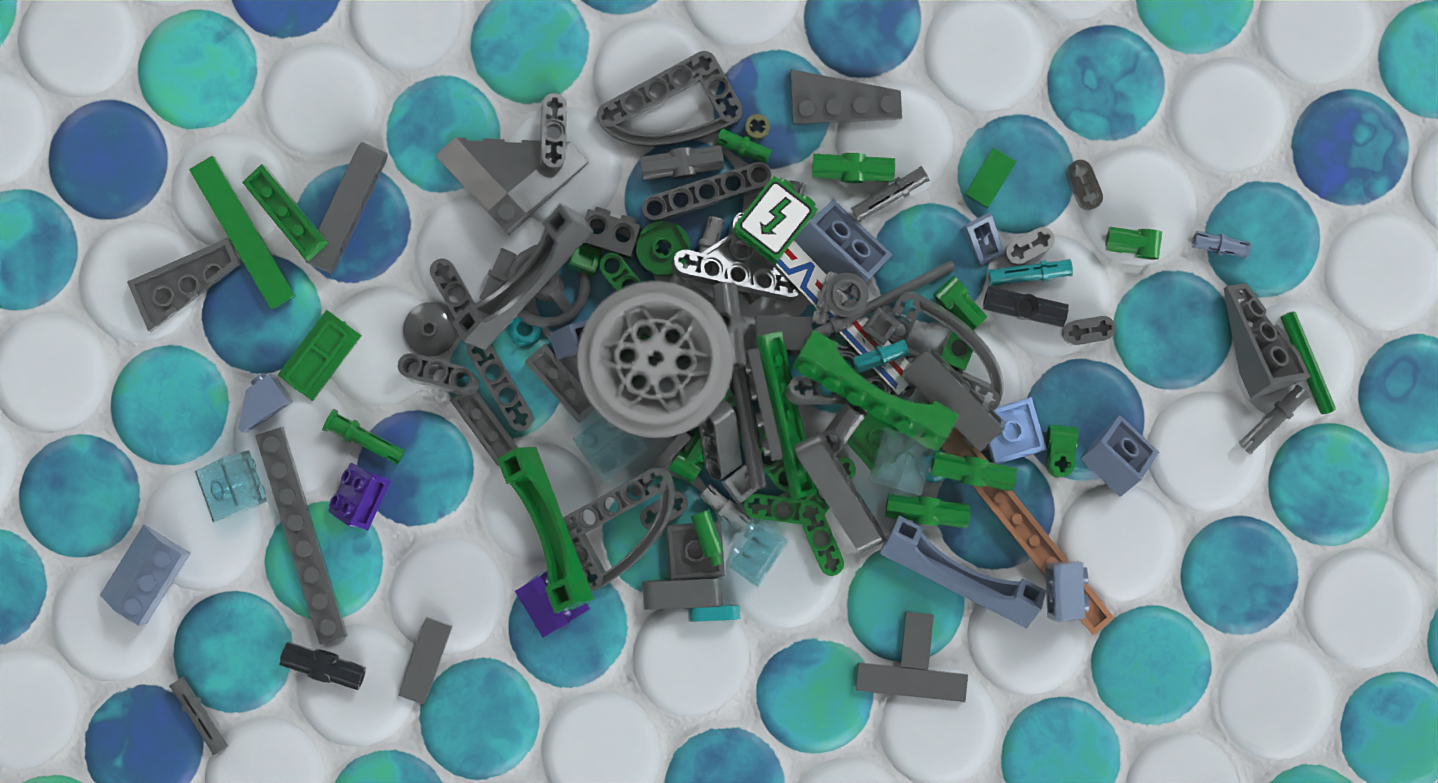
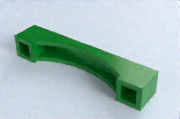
M815 330L813 331L794 363V369L798 370L803 376L810 377L822 384L827 390L844 397L851 404L868 411L875 418L892 425L899 432L909 435L923 446L931 448L936 452L940 449L951 432L959 414L937 401H934L933 404L914 403L897 398L878 389L862 378L846 363L836 349L838 343Z
M537 447L516 448L497 458L506 484H510L522 500L539 535L548 572V586L545 589L554 613L573 610L594 600Z

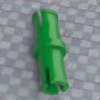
M724 128L721 129L718 136L719 139L716 141V145H721L738 153L737 156L741 158L746 156L765 164L768 163L773 150L750 141L751 138L748 136L743 138Z

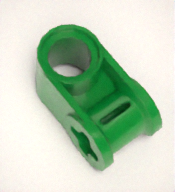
M1048 425L1046 434V470L1052 477L1068 476L1074 471L1078 443V428L1076 426ZM1060 458L1061 463H1066V468L1061 469V471L1059 467H1055V462L1060 461Z

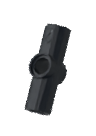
M988 286L982 310L1013 316L1020 320H1031L1063 328L1067 320L1069 304L1035 297L1032 294H1021ZM1021 300H1027L1031 303L1032 311L1030 314H1024L1020 311L1019 304Z
M292 642L286 643L279 664L295 671L306 673L311 679L324 683L333 682L355 690L360 689L367 668L354 662L340 659L339 655L322 649L313 650Z

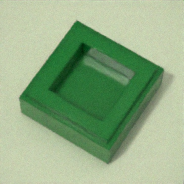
M582 243L570 256L568 268L594 276L597 271L601 249Z

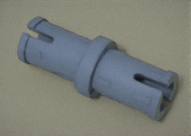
M1196 231L1192 241V248L1209 250L1220 256L1227 254L1247 259L1251 249L1250 241L1229 238L1226 234L1212 235Z

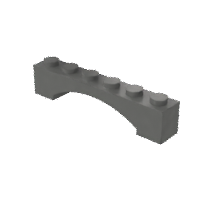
M560 203L542 222L544 231L541 239L523 267L492 295L474 305L469 304L452 322L464 342L486 350L589 237L593 230L580 213Z

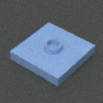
M1032 397L998 406L994 410L1006 422L1004 431L987 445L992 463L999 464L1047 450Z

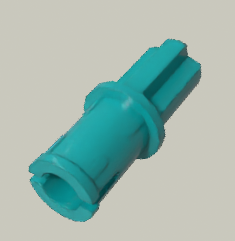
M904 340L882 348L879 345L876 347V350L854 357V366L857 372H863L880 365L885 367L888 362L905 356L908 357L909 350Z

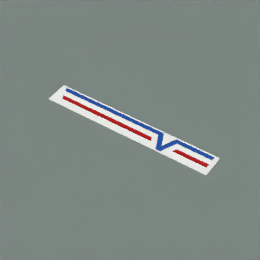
M793 241L776 266L816 307L822 288L826 285L824 282L827 275ZM837 290L843 296L842 303L845 300H850L841 290ZM832 310L827 313L829 315L828 319L836 316ZM866 316L845 326V330L839 332L860 355L876 350V347L879 345L882 348L891 344L887 340L883 345L875 338H873L871 343L868 333L862 329L868 321ZM904 357L888 362L885 367L880 365L873 368L898 395L908 386L904 379L905 375L902 372L909 362Z

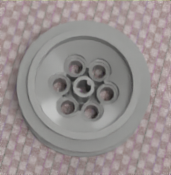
M667 282L634 284L608 297L598 306L587 321L578 348L580 380L588 399L595 409L619 429L648 438L671 437L698 426L723 400L733 370L731 338L718 312L709 302L694 291ZM649 327L653 332L651 339L648 341L639 340L636 335L639 328ZM667 331H678L681 335L680 341L674 345L668 344L664 339ZM625 349H631L636 353L635 360L630 364H625L620 360V354ZM654 353L661 354L664 358V361L659 362L657 367H653L648 363V359L653 358ZM681 355L688 356L692 361L691 367L687 370H679L675 364L676 359ZM635 375H643L647 379L646 386L641 390H636L631 386V380ZM663 378H671L675 382V388L672 392L663 393L659 389V383Z

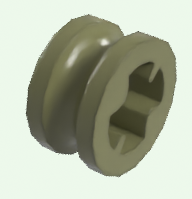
M754 114L747 119L745 130L751 139L762 140L769 133L770 124L764 115ZM753 121L756 123L762 121L765 126H762V130H764L762 133L758 131L753 133L750 130L753 128L751 124Z

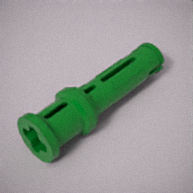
M336 409L331 411L322 428L325 432L331 431L343 438L344 442L359 444L395 465L399 464L405 453V449L360 427L359 421H351L338 414Z

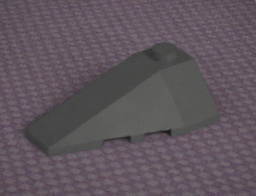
M1247 283L1230 285L1223 288L1239 374L1250 398L1269 395L1308 379L1310 375L1299 351L1294 345L1289 347L1280 335L1283 330L1278 324L1273 326L1265 315L1266 308Z

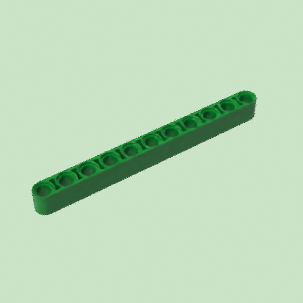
M610 253L601 259L600 270L617 292L622 290L624 283L627 281H633L636 284L642 283L619 255ZM610 260H616L620 263V269L615 274L605 271L606 263ZM646 327L649 330V332L653 334L652 330L649 327ZM672 330L670 336L664 337L668 344L674 345L680 341L681 335L678 331ZM688 356L684 359L677 358L675 362L681 370H687L692 365V361ZM728 388L722 401H726L731 407H736L735 395ZM738 421V422H737L738 437H739L740 443L743 445L742 437H741V431H740V425H739V421ZM756 422V428L759 433L760 452L762 453L764 450L761 439H766V434L762 428L759 429ZM783 459L776 460L771 465L763 463L764 472L781 490H789V486H782L778 481L779 474L785 470Z

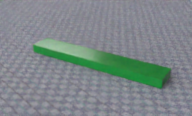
M210 156L190 168L189 171L270 309L274 310L296 297L216 158Z
M776 331L757 336L756 340L791 499H799L816 493L817 490L815 483L800 462L794 446L805 440L799 407L797 404L790 402L785 394L786 387L792 380L782 331Z

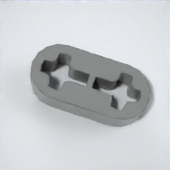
M1040 227L1015 239L1005 248L1004 255L1006 260L1012 265H1020L1048 251L1055 243L1054 233L1046 227ZM1037 233H1040L1041 236L1047 235L1046 247L1042 244H1038L1035 247L1032 246L1031 242L1038 238ZM1014 245L1018 249L1025 245L1028 248L1027 251L1021 254V260L1017 256H1011V253L1014 251Z

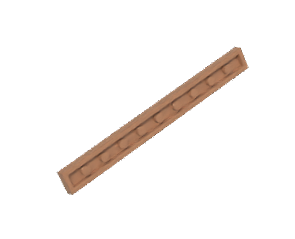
M956 427L952 428L946 441L941 446L942 450L948 454L986 459L976 447L971 448L965 443L962 438L963 434ZM971 485L1044 576L1045 562L1068 561L1013 491ZM1084 584V595H1088L1089 611L1085 612L1084 619L1079 620L1091 635H1094L1112 621L1114 617L1088 584Z

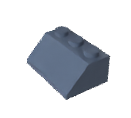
M834 199L794 239L824 273H853L861 277L865 283L893 255ZM848 287L846 290H843L852 298V296L849 294L850 287Z
M143 525L100 596L115 612L138 626L146 624L191 553L148 526Z

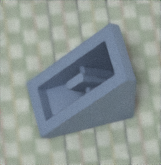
M990 212L966 224L961 229L980 266L1005 254Z

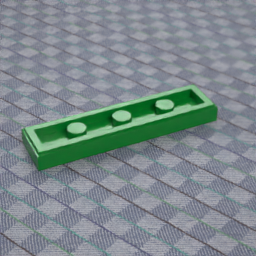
M261 164L242 182L305 260L310 261L329 243L266 166Z

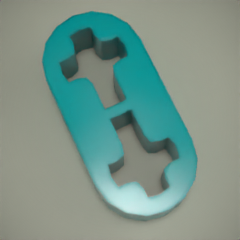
M740 605L688 608V621L690 622L741 619Z

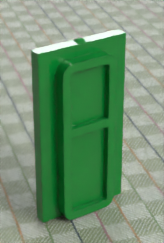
M326 309L278 373V376L295 390L305 395L311 401H314L362 335Z

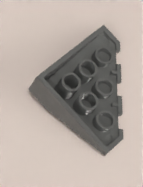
M455 137L435 155L508 235H511L589 163L571 142H566V160L563 167L557 172H548L540 165V141L505 142L504 139L483 138V141H469L466 138ZM551 147L548 157L552 164H555L558 160L555 158L556 147Z

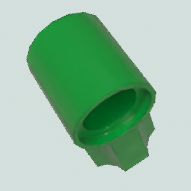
M1109 227L1106 235L1105 251L1134 254V257L1141 259L1159 260L1162 231Z
M955 276L933 294L934 298L943 308L957 316L972 330L988 317L971 299L967 288Z
M700 427L685 449L682 448L669 468L691 484L705 465Z

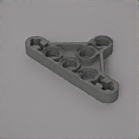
M744 212L737 214L731 221L727 237L702 253L681 250L671 261V269L676 276L711 285L722 282H734L737 284L738 291L785 302L793 301L801 293L774 264L732 233L734 225ZM735 245L743 246L746 250V256H737L733 247ZM682 259H685L686 264L689 265L687 269H684L683 264L680 263ZM704 265H714L717 269V275H708L704 270ZM732 270L740 271L743 275V281H734L730 276V272ZM758 276L766 277L769 281V287H760L757 284L756 278ZM786 283H789L790 288L794 289L791 293L784 287Z
M831 333L828 338L831 339L832 341L836 342V340H835V335H841V334H840V333H837V334ZM848 341L846 346L837 345L836 349L843 359L849 361L852 369L870 384H875L882 391L888 394L890 392V395L906 401L914 394L915 389L908 385L904 389L906 392L904 394L901 392L898 395L873 368L857 372L853 358L860 354ZM805 376L793 378L785 390L787 399L797 405L845 404L847 399L831 391V396L823 395L819 391V385L822 384ZM796 386H798L799 390L805 392L802 395H800V392L794 389Z

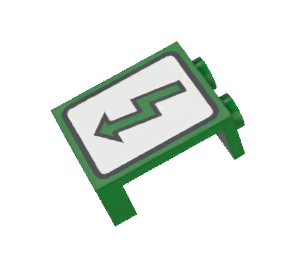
M776 176L772 177L732 230L733 234L774 265L779 262L784 252L809 220L813 219L818 210L814 207L816 204L811 198L804 194L800 196L792 190L794 187L789 181L782 177L778 179Z

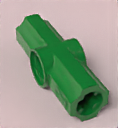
M843 153L842 155L813 154L812 178L838 179L844 183L856 184L865 183V181L894 182L895 158L866 157V154Z
M935 452L930 475L959 480V483L978 487L988 486L995 489L1013 491L1017 478V468L989 463V460L964 455V457L953 454Z
M888 494L885 517L897 519L898 516H901L917 524L938 526L940 524L967 528L970 518V505L944 502L938 498L917 496L916 498Z

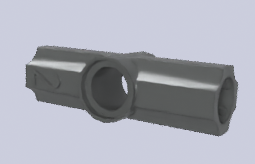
M721 145L693 149L692 147L677 148L668 151L669 153L640 157L644 181L672 177V179H684L694 177L697 173L725 170Z
M734 282L718 283L712 288L714 309L722 318L731 338L733 368L744 367L746 358L743 336L747 330V323L740 315L737 284Z
M848 400L822 433L835 455L848 442L850 436L867 415L863 408L851 404ZM829 434L835 435L839 443L833 442Z

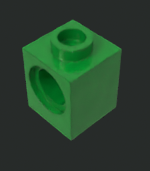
M949 331L940 356L950 366L965 371L973 350L953 331ZM954 341H960L964 344L965 352L962 356H957L952 352L951 346Z

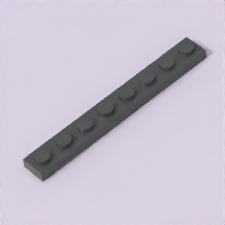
M284 427L257 434L255 437L319 645L346 637L348 634Z

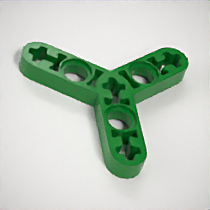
M847 457L838 458L841 464L845 462L849 464L847 469L850 471V474L848 476L852 479L856 471L854 462ZM817 487V492L808 495L804 500L764 494H752L745 499L744 510L749 517L801 524L822 572L829 576L841 573L844 567L843 557L825 517L830 507L825 499L819 495ZM754 498H759L760 504L768 505L767 499H773L774 501L771 505L772 516H765L767 510L763 509L758 510V514H753L752 509L748 508V503H752ZM785 501L790 505L791 512L787 517H779L776 514L775 507L779 502ZM807 505H810L812 509L817 508L818 512L814 514L817 523L822 520L823 526H816L808 531L807 526L812 525L809 517L804 518L802 513L806 512L805 507ZM819 530L827 532L829 537L827 544L824 546H817L813 542V535ZM831 545L835 549L834 551H829L833 559L838 558L839 560L834 571L824 567V564L827 563L825 554H822L820 557L818 555V551L826 550Z

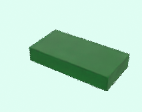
M993 147L964 195L988 209L1017 161Z

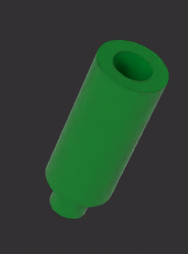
M710 510L692 515L691 519L704 557L710 558L712 566L723 563L720 553L724 551Z

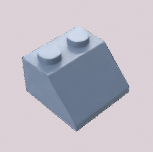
M1119 414L1091 443L1080 460L1121 497L1142 480L1159 451Z
M1080 561L1045 562L1047 617L1056 622L1084 619L1085 612L1089 611L1088 595H1084V584L1088 583L1087 567H1083V562Z

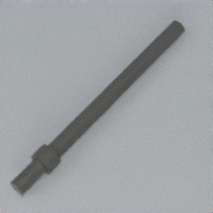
M950 260L867 302L865 308L859 314L852 317L836 315L828 319L826 324L814 330L824 336L831 333L837 334L845 330V326L874 312L878 306L882 308L897 300L904 292H913L954 271L955 266Z

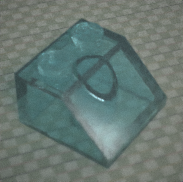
M882 427L868 481L922 495L934 450L923 446L919 441L907 434Z
M249 450L220 458L195 471L212 522L228 518L268 502L265 496V488L261 484L256 471V463L251 457Z
M759 521L757 525L753 522L744 534V537L747 538L742 548L737 545L728 558L732 561L730 568L757 587H759L789 541L762 521Z

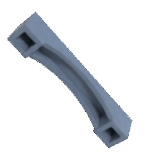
M898 516L885 538L886 541L883 543L879 554L1025 628L1030 626L1042 609L1047 590L1023 578L1021 581H1009L973 571L952 560L937 549L922 533L923 527Z

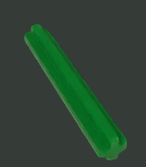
M1295 311L1286 313L1281 316V321L1291 345H1294L1299 351L1310 377L1306 381L1319 412L1322 415L1331 413L1336 410L1335 404Z

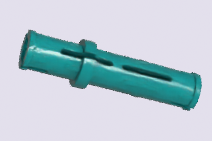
M1071 259L1054 262L1041 260L1038 264L988 270L991 287L1034 280L1048 282L1051 278L1073 276Z

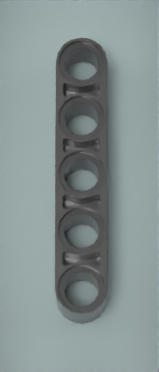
M364 142L358 145L318 229L329 243L310 261L306 260V263L330 274L335 271L384 168L388 153Z
M757 162L652 195L643 202V214L652 223L666 221L761 191L771 180V170L765 163ZM756 170H761L765 172L767 179L762 183H757L753 181L751 174ZM730 178H735L739 180L741 186L736 191H730L725 186L726 181ZM709 186L713 188L715 194L711 199H703L699 195L703 187ZM682 194L688 197L689 202L685 207L679 208L674 205L673 200L677 195ZM652 203H659L663 207L662 212L657 216H652L647 212L648 206Z
M819 432L796 444L794 447L800 462L857 551L863 553L885 542V535L879 523L824 436Z

